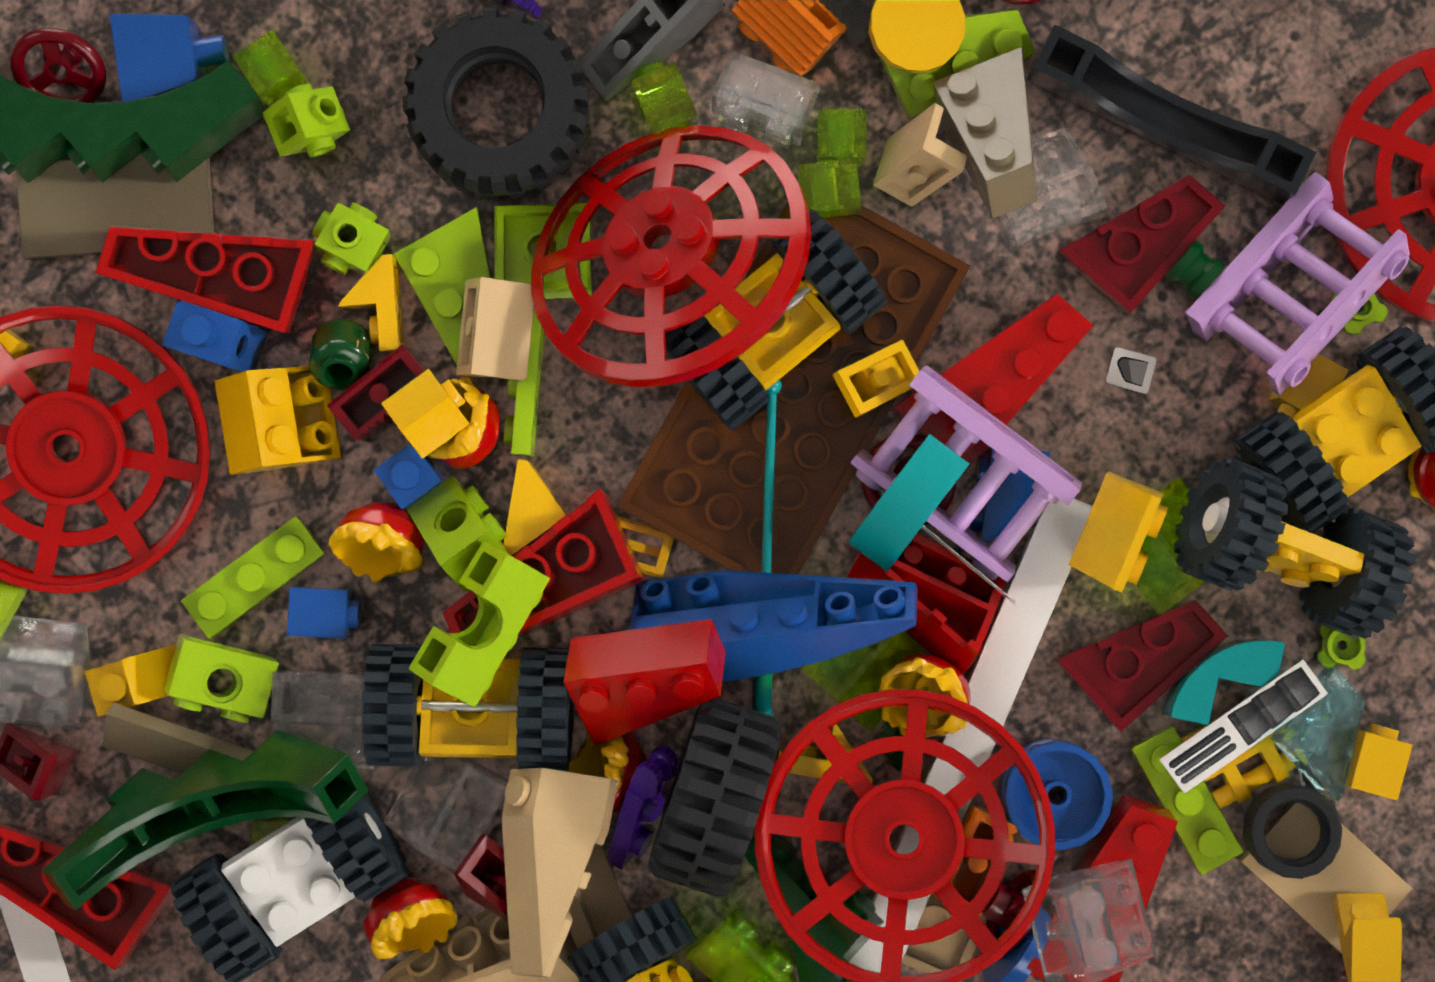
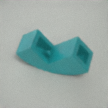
M929 434L848 543L888 572L969 466V463Z
M1244 639L1215 647L1171 687L1165 700L1162 714L1172 718L1209 725L1218 678L1259 687L1266 686L1279 675L1285 643L1264 639Z

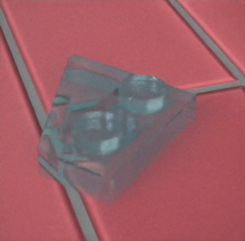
M1324 667L1317 676V679L1328 694L1278 728L1270 739L1328 800L1339 802L1343 796L1365 699L1337 668Z

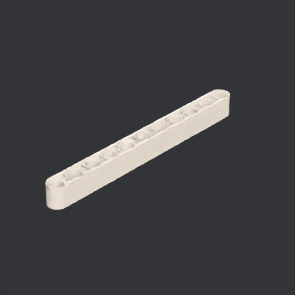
M1075 498L1069 505H1066L1060 499L1055 504L1050 502L1036 519L1016 565L1014 575L1011 577L1005 593L1015 600V605L1006 597H1002L967 678L971 693L970 705L978 708L1002 726L1006 721L1071 570V566L1068 564L1092 509L1091 505ZM967 722V726L954 734L942 736L940 743L956 749L969 758L977 767L990 758L996 744L988 735ZM933 757L923 783L934 787L945 795L965 779L966 776L948 762ZM971 800L957 810L961 822ZM904 825L894 851L899 854H909L918 847L919 835L914 828ZM875 892L872 903L876 908L875 913L884 921L881 927H885L888 897ZM930 895L908 900L905 930L916 929ZM869 939L849 963L865 970L880 973L883 942ZM903 945L902 960L909 945Z

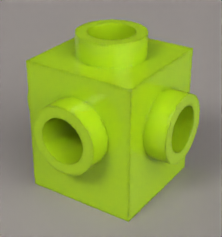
M311 84L296 86L285 92L281 99L262 112L280 157L307 152L309 157L324 155L336 148L334 141L350 131L344 110L338 101L333 86L313 89Z
M352 202L349 208L337 203L332 213L325 210L318 219L312 236L318 238L315 242L317 252L323 255L320 260L322 264L343 275H346L348 269L364 276L381 257L391 238L390 231L375 222L378 217L376 214ZM347 235L356 237L355 240L349 243L342 241Z

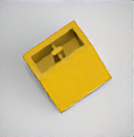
M309 366L246 370L214 380L230 475L270 471L341 458L335 416L327 407L332 401L330 388L321 385L312 376Z
M1108 471L1068 565L1122 593L1127 581L1137 585L1149 555L1148 552L1141 550L1146 535L1157 538L1167 514L1168 507L1160 504L1163 493Z

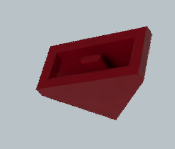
M7 722L0 737V776L30 799L43 800L59 794L77 750Z
M481 834L455 871L454 876L468 898L508 922L504 849L486 834Z

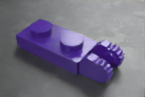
M666 745L656 747L649 755L650 758L643 763L641 762L636 767L629 788L626 791L606 856L607 862L621 870L635 855L642 857L654 838L655 833L650 830V827L665 804L666 798L661 795L664 783L671 781L676 775L677 766L679 765L678 754H675V750L666 747Z

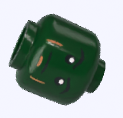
M344 319L331 320L319 326L312 336L309 368L312 376L321 385L330 389H348L371 370L374 345L371 343L370 333L362 325Z

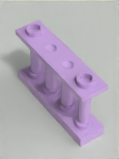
M1316 172L1298 189L1296 196L1285 203L1185 312L1192 331L1206 342L1216 332L1225 331L1270 364L1272 367L1268 370L1267 376L1272 391L1279 396L1289 386L1295 387L1303 381L1310 370V363L1388 278L1393 280L1401 274L1409 261L1410 255L1407 236L1400 229L1385 244H1382L1334 211L1333 203H1331L1334 199L1330 182ZM1313 226H1323L1370 259L1352 280L1300 245L1301 239ZM1289 260L1337 294L1319 316L1268 280L1269 274L1281 261L1286 262ZM1258 296L1305 330L1286 352L1236 316L1237 309L1248 297Z
M925 365L909 385L917 391L914 395L916 400L914 405L874 457L862 449L851 461V464L858 468L855 474L867 486L876 491H879L881 487L887 490L898 476L890 470V467L932 413L938 414L940 410L948 414L956 421L953 425L956 431L946 442L945 446L961 457L971 442L977 444L981 439L996 451L992 455L995 461L952 516L937 506L927 519V522L975 558L972 564L985 576L992 580H996L999 576L1008 582L1014 575L1017 566L1008 560L1007 556L1050 502L1055 504L1060 499L1066 505H1069L1080 491L1082 482L929 366ZM1020 469L1035 480L1032 484L1034 491L990 546L967 528L1010 472L1016 474Z

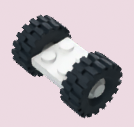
M366 793L335 824L311 818L295 817L231 859H225L221 853L212 855L174 879L171 883L173 885L171 893L176 898L174 904L176 909L182 914L180 919L184 927L190 930L192 934L190 938L195 946L199 945L207 962L211 961L214 970L219 975L223 974L226 981L241 982L281 956L280 953H282L280 946L282 943L353 898L363 902L369 901L407 877L409 869L405 864L407 861L404 854L399 850L401 847L391 833L392 829L382 818L377 805L371 802L369 794Z

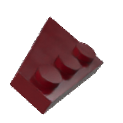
M1188 175L1087 235L1057 251V253L1129 315L1223 210L1225 205L1196 179Z
M1190 600L1054 660L1112 725L1122 732L1228 635L1197 600Z

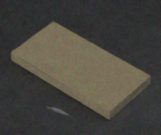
M139 154L103 183L92 170L83 175L71 159L58 160L29 183L16 170L22 258L26 260L101 255L110 226L215 233L209 158L178 182L174 180L166 169L158 174L142 154Z

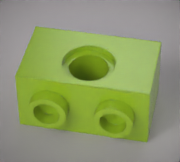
M452 475L408 507L407 511L439 565L465 592L468 588L460 584L459 581L483 540L508 553L501 542L502 539L507 537V534L491 513L484 516L483 512L489 506L477 489L471 485L465 490Z
M179 634L164 690L168 696L174 697L173 705L201 712L204 704L221 708V717L248 723L250 716L264 718L279 662L271 656ZM218 669L230 670L232 673V683L227 690L217 693L208 689L207 681L212 672Z

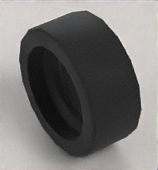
M1283 783L1265 789L1252 800L1244 815L1243 836L1248 851L1260 865L1282 877L1303 879L1319 874L1333 862L1341 847L1342 826L1337 810L1325 796L1302 785ZM1288 802L1301 803L1309 807L1317 816L1320 825V838L1314 850L1305 857L1295 860L1284 859L1274 854L1267 845L1264 836L1265 821L1270 812L1279 805Z

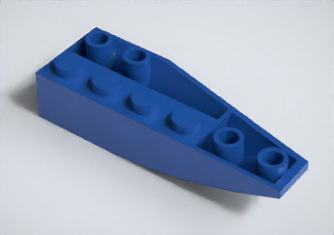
M735 570L645 580L636 584L629 630L712 619L726 651L722 682L782 672L828 660L872 645L915 627L917 621L916 582Z

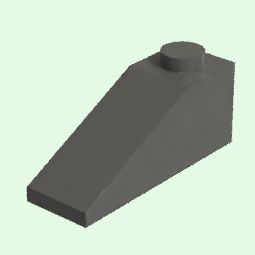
M637 0L579 61L581 69L602 98L609 100L693 39L726 4L723 0Z

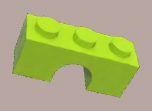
M483 540L459 581L460 584L473 591L478 598L479 608L474 622L467 629L459 633H447L433 626L408 669L430 685L476 707L482 695L490 688L493 676L507 652L515 645L518 633L532 609L540 602L543 591L551 578Z

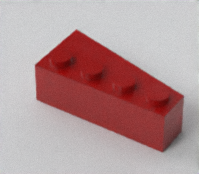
M110 226L95 273L276 331L290 333L315 255L316 241Z
M1056 294L940 375L1007 425L1094 325L1060 295ZM917 391L892 407L890 412L902 421L916 402L914 395ZM940 410L938 414L932 413L916 434L926 438L931 434L945 445L956 431L953 428L956 421ZM981 439L977 444L971 442L961 455V458L969 463L965 471L988 447Z
M599 488L582 505L569 515L566 514L530 546L527 545L513 556L551 578L543 591L540 602L532 609L518 633V638L645 581L608 494ZM470 590L442 613L451 633L462 632L474 622L478 613L479 603L473 591Z
M1126 794L1122 795L1101 831L1089 844L1090 848L1077 867H1073L1064 881L1065 885L1050 907H1048L1049 910L1053 911L1055 920L1053 935L1044 956L1040 960L1033 957L1027 968L1032 970L1031 976L1048 982H1120L1178 823L1169 809Z
M0 822V894L113 970L125 966L172 897V882L132 868L107 884L78 909L74 910L63 903L42 871L47 864L68 846Z

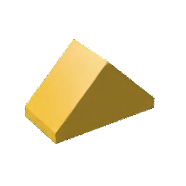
M521 459L517 461L506 526L507 537L504 538L503 544L511 556L516 555L527 545L530 546L552 528L551 526L568 514L533 464Z

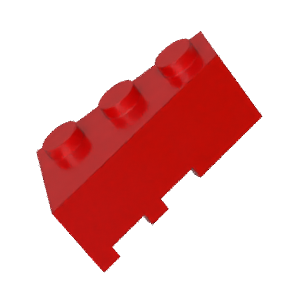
M919 534L914 536L888 572L858 550L846 577L916 582V626L905 630V632L930 654L954 665L962 675L965 674L979 654L1002 596L1000 592L947 548ZM961 555L970 564H972L973 560ZM999 576L996 580L990 579L1004 591L1006 581Z
M712 619L571 638L563 683L594 746L720 697L726 651Z

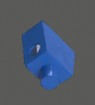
M109 14L122 102L164 94L205 75L204 67L219 65L229 61L225 36L222 34L200 38L197 24L189 16Z
M177 300L162 346L243 372L246 370H256L269 331L242 320ZM244 337L242 349L240 353L236 355L238 343L240 339Z

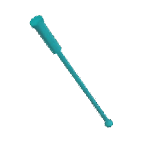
M780 379L765 391L770 398V401L767 402L762 540V572L771 573L776 402L777 393L782 388ZM773 673L753 677L752 710L774 717V713L771 712Z

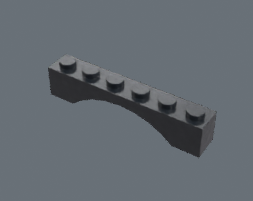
M1054 25L1048 34L1026 80L1280 204L1296 196L1317 153L1272 130L1229 118L1188 101L1134 72L1113 58L1100 46L1057 25Z

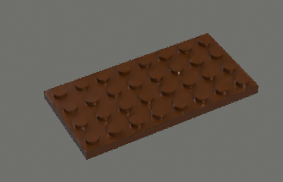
M803 173L798 183L804 192L808 208L815 210L820 217H823L831 228L841 235L842 240L853 249L854 254L864 263L869 274L879 284L877 286L885 294L888 303L850 335L840 329L780 379L782 388L777 393L771 573L797 575L857 470L851 464V461L862 449L866 452L868 451L897 399L896 397L867 414L855 418L832 374L900 340L904 341L912 358L917 363L970 268L969 264ZM788 202L778 219H790ZM773 238L766 239L744 280L778 253L773 246ZM687 381L617 506L730 570L762 572L767 403L735 430L731 431Z

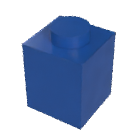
M410 443L373 470L400 508L407 510L408 507L445 481V478L428 456L422 459Z
M290 587L287 636L351 638L353 629L360 628L362 617L361 600H354L355 590Z

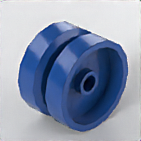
M1046 737L1025 743L1022 747L1037 768L1047 794L1054 786L1063 787L1062 791L1057 792L1060 799L1054 803L1050 800L1055 825V850L1062 851L1082 846L1101 831L1110 816L1113 792L1108 773L1095 756L1068 740ZM1013 764L1000 775L997 793L1004 808L1006 818L1016 826L1017 831L1023 837L1039 845V828L1034 803L1022 775Z

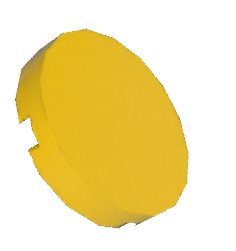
M875 0L870 12L868 33L874 50L887 65L897 70L902 69L906 72L924 74L940 68L957 53L965 36V14L960 0Z

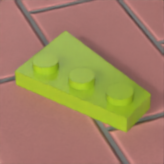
M1011 8L966 15L965 36L957 53L938 69L924 74H916L902 69L897 70L887 65L880 56L879 58L905 115L912 118L936 103L932 82L1022 47L1023 60L1037 52L1019 11Z
M477 207L394 253L456 365L465 281L477 277L491 278Z

